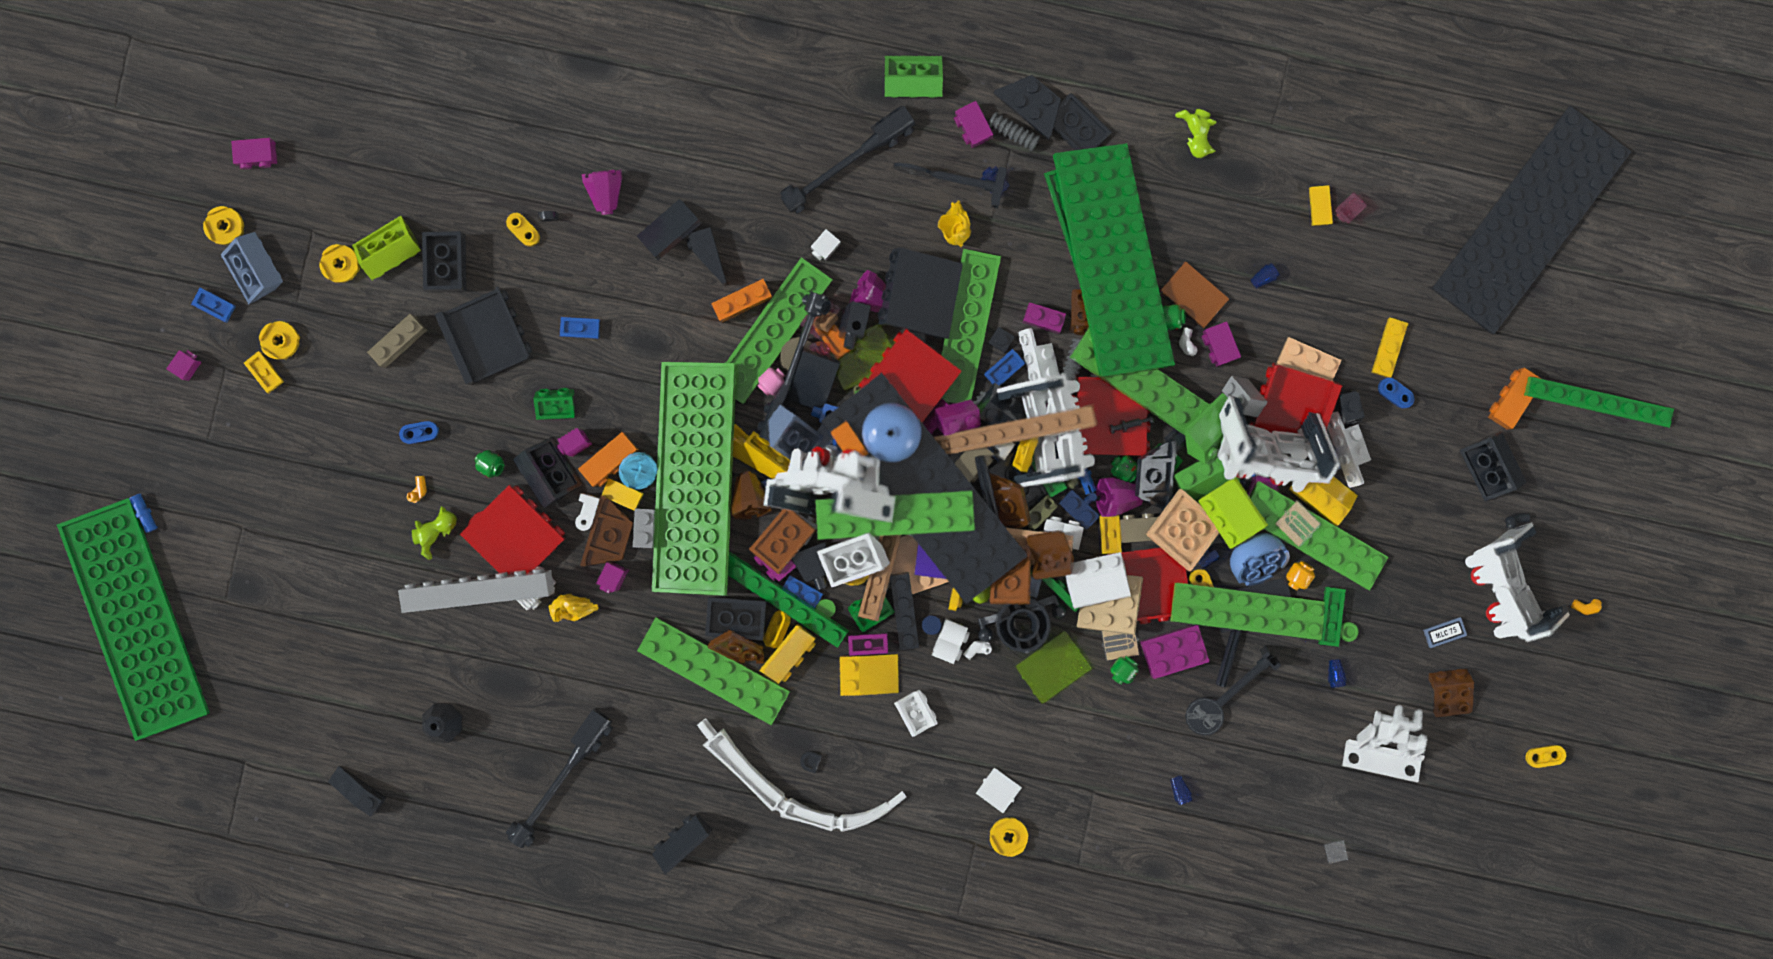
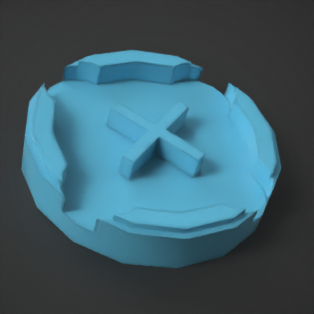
M636 452L623 459L619 466V476L626 487L640 490L647 488L654 482L658 469L650 455Z

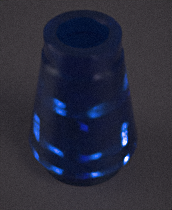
M1270 263L1269 265L1266 264L1250 281L1257 289L1277 280L1276 278L1280 274L1274 265Z
M1329 660L1328 683H1330V688L1346 686L1347 678L1341 660Z
M1181 775L1170 779L1174 799L1178 805L1193 800L1191 796L1193 794Z

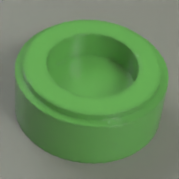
M823 599L817 604L816 609L830 618L834 615L836 607L831 600Z
M1351 622L1342 623L1340 638L1348 642L1355 640L1359 633L1358 627Z

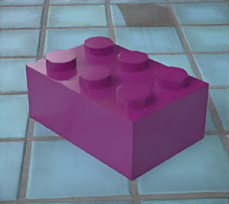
M1197 624L1140 641L1150 675L1153 679L1209 662Z

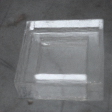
M1343 840L1324 844L1329 864L1348 860Z

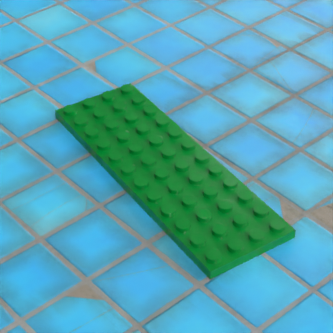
M1127 143L1055 153L1053 159L1099 377L1104 378L1174 366L1173 353Z
M127 498L57 524V528L133 737L137 741L210 714L140 520L136 517L135 514L137 513L131 501Z

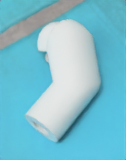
M1183 328L1179 346L1186 355L1194 356L1197 353V347L1190 340L1193 330Z
M974 641L963 655L970 660L976 653L990 654L992 647L988 642Z

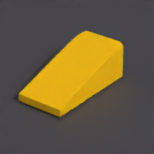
M609 478L602 495L635 511V509H638L644 493L628 488Z

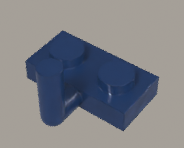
M1071 490L1059 502L1086 530L1100 517L1089 506L1092 501L1097 499L1095 492H1091L1083 500Z

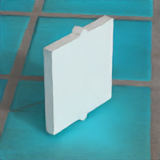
M994 768L988 777L983 779L984 782L976 794L1004 813L1009 804L1014 802L1015 796L1022 787Z

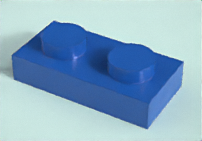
M199 288L191 305L226 323L236 307L203 288Z
M561 317L560 337L599 339V319Z
M1012 349L991 367L984 376L992 385L996 383L1000 386L1020 369L1025 362Z
M789 575L783 586L814 608L823 593Z

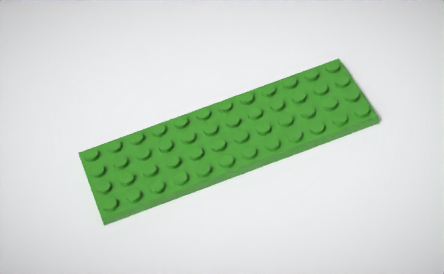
M662 362L652 592L727 595L737 364Z

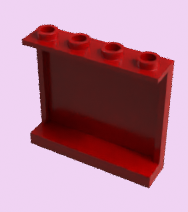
M906 329L903 333L899 332L893 340L896 343L892 348L887 347L882 354L883 360L873 365L870 369L872 374L869 378L864 377L858 386L860 389L882 372L923 423L960 375L961 370Z
M1273 362L1272 367L1269 366L1266 371V384H1262L1260 394L1265 398L1267 404L1259 416L1254 417L1253 421H1249L1248 425L1268 430L1270 433L1280 431L1299 434L1298 430L1303 425V422H1305V418L1307 419L1308 413L1312 412L1320 414L1327 430L1342 385L1339 382Z
M1078 377L1077 381L1080 385V389L1077 391L1079 407L1093 405L1097 423L1095 426L1079 429L1081 436L1086 439L1088 447L1083 454L1142 456L1149 452L1150 441H1147V433H1150V422H1144L1141 426L1129 428L1124 433L1122 430H1118L1114 434H1111L1109 425H1118L1120 420L1126 422L1138 418L1141 420L1146 419L1150 411L1099 377Z
M512 484L508 485L460 534L499 573L507 572V575H512L514 571L526 570V573L532 572L566 539L564 536L565 532L558 525L554 527L550 523L551 518L545 512L541 514L536 509L538 507L537 504L530 498L527 500L522 495L524 492L517 485L513 486Z
M1161 547L1122 552L1121 555L1124 560L1126 574L1143 578L1137 617L1139 624L1151 623L1150 619L1157 618L1158 622L1169 621L1172 612L1175 583L1188 584L1186 569Z

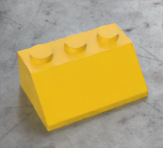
M1334 476L1329 483L1308 482L1301 492H1294L1292 486L1288 489L1335 526H1338L1349 513L1357 498L1354 492Z
M798 623L760 671L778 684L781 680L785 682L792 674L789 670L793 666L798 667L803 661V653L805 651L810 652L816 645L814 642L816 637Z

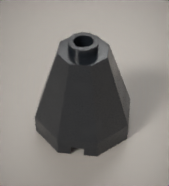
M435 703L422 714V731L432 742L449 743L462 731V714L452 704Z

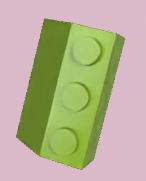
M399 216L352 245L359 265L371 280L381 277L388 270L399 266L401 262L414 257L421 251L416 238L402 216Z
M1236 477L1198 500L1230 549L1268 526Z

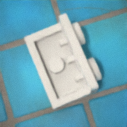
M920 690L914 691L894 703L912 737L938 724L935 713L929 708L927 698Z

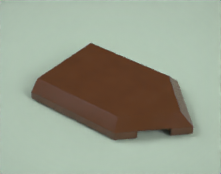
M731 630L711 640L708 644L710 650L738 663H745L746 660L756 661L758 664L765 663L762 646Z

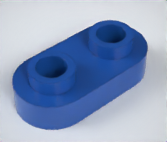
M1385 378L1379 382V393L1398 408H1408L1413 404V393L1395 379ZM1387 384L1392 385L1391 391L1387 390ZM1403 395L1407 396V402L1402 401Z
M430 421L403 426L399 436L407 444L431 441L438 436L439 428L434 422ZM428 428H432L430 435L427 434ZM409 431H412L414 434L412 438L408 437Z

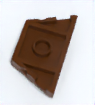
M989 473L1002 524L1005 528L1019 529L1028 525L1031 519L1023 486Z
M605 495L600 497L580 566L623 560L634 522Z

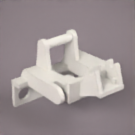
M1396 706L1394 716L1381 714L1380 711H1376L1373 724H1369L1357 735L1356 741L1351 739L1346 741L1342 766L1418 782L1421 761L1424 760V756L1421 754L1425 752L1427 737L1426 735H1420L1419 737L1409 735V731L1421 729L1422 710L1415 711L1413 721H1410V723L1409 718L1402 716V706ZM1390 742L1398 743L1396 750L1380 746L1381 744L1387 745ZM1350 753L1358 755L1359 761L1356 764H1352L1349 761ZM1411 765L1414 767L1415 774L1413 776H1408L1405 773L1406 766Z

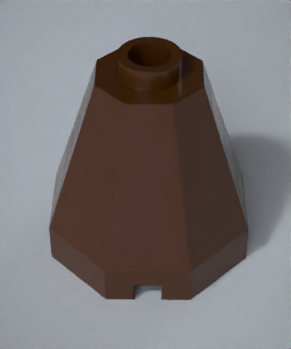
M750 471L740 473V476L736 477L731 506L734 519L747 520L752 519L751 515L762 517L772 512L771 506L764 505L765 492L756 475L751 474Z

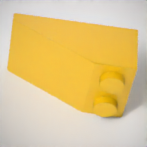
M898 654L840 655L841 696L899 693Z

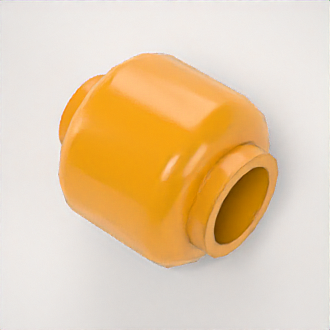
M1304 561L1300 563L1295 562L1286 574L1287 580L1290 581L1288 585L1297 591L1299 588L1307 589L1315 577L1314 568Z

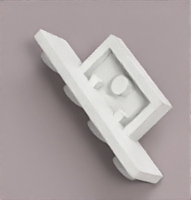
M1032 328L1020 331L1019 340L1022 345L1029 380L1033 381L1060 375L1052 343L1036 346Z
M1334 412L1327 429L1348 487L1352 488L1362 485L1364 480L1358 465L1370 461L1371 458L1358 424L1345 429L1339 412Z

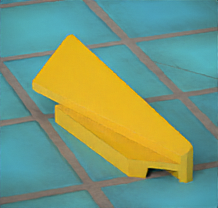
M736 424L734 425L733 457L775 480L777 473L788 472L790 459L772 448L770 443L759 437V434L753 431L748 436Z

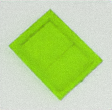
M876 324L866 329L864 336L856 342L855 349L838 360L841 362L836 374L844 390L859 384L864 377L869 378L872 374L870 369L873 365L883 360L882 354L888 346L892 348L881 325ZM825 348L828 357L836 359L829 348Z
M1066 631L1015 666L1022 675V678L1032 689L1033 694L1037 696L1042 704L1092 669Z

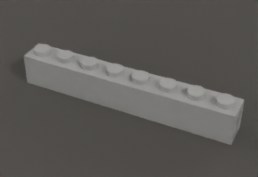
M536 568L532 570L533 572L526 573V570L514 571L512 575H507V572L496 573L494 577H489V574L477 576V579H471V576L459 578V581H453L452 578L441 580V583H434V580L422 582L423 585L417 586L416 583H408L404 585V588L398 590L401 611L406 613L550 596L555 593L551 570L544 571V568Z

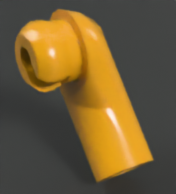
M425 476L415 477L416 488L407 494L408 501L416 503L426 494Z
M1575 599L1571 608L1584 615L1598 613L1602 608V603L1598 599H1593L1591 603L1584 604Z

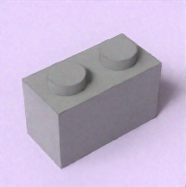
M1231 376L1222 390L1227 397L1240 398L1244 408L1243 415L1258 417L1267 404L1265 398L1246 378Z
M635 509L633 547L654 548L655 510Z

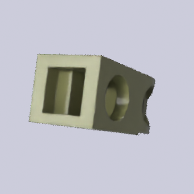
M1048 495L1029 511L1031 521L1027 526L1031 531H1034L1058 507Z

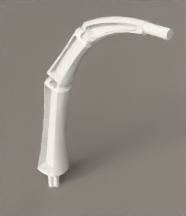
M706 718L697 724L708 739L703 746L728 767L771 811H779L782 818L810 824L829 831L837 828L844 832L879 819L906 798V795L901 791L888 803L885 802L876 808L861 813L842 814L840 817L832 813L811 809L793 798H786L784 792L768 781L750 764L735 746L724 728L717 733Z

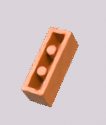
M761 279L711 304L719 321L722 323L771 300L772 295L764 279Z
M1526 368L1515 370L1510 376L1511 382L1509 385L1501 390L1499 401L1491 406L1489 410L1491 413L1488 418L1507 430L1513 429L1532 400V397L1524 396L1528 377L1541 378Z
M621 432L578 470L592 487L597 485L601 487L608 481L607 477L611 473L615 475L619 472V466L623 459L630 454L638 452L639 449L624 432Z

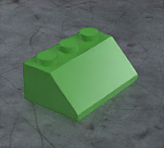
M885 56V97H942V56Z
M1223 393L1185 429L1187 453L1204 464L1216 457L1224 438L1219 414L1228 397Z
M1218 455L1214 459H1210L1206 464L1197 461L1174 474V482L1178 489L1185 491L1198 504H1200L1198 500L1230 479L1225 478V470Z

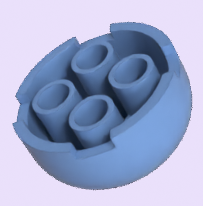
M896 403L883 404L872 410L866 417L862 429L863 441L868 451L874 457L886 462H898L912 455L919 446L921 425L914 412L906 406ZM893 429L894 436L889 437L887 431Z
M1268 533L1254 534L1235 547L1231 554L1230 567L1239 584L1245 583L1246 586H1251L1274 577L1272 573L1279 567L1284 568L1290 554L1282 541L1276 536ZM1259 567L1261 568V570H1262L1263 573L1265 574V575L1262 576V577H1259L1260 574H1261L1260 570L1258 569Z

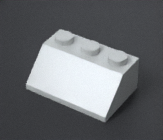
M870 533L817 551L831 587L883 570L890 564L883 546Z
M1121 552L1075 562L1072 574L1066 575L1074 609L1131 596Z

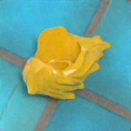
M957 201L956 203L952 202L948 212L940 217L938 228L942 230L944 238L950 245L962 247L971 234V223L967 212L964 211L960 204L961 201Z
M572 594L560 595L548 606L554 622H559L563 618L577 621L599 609L598 605L591 603L589 599Z

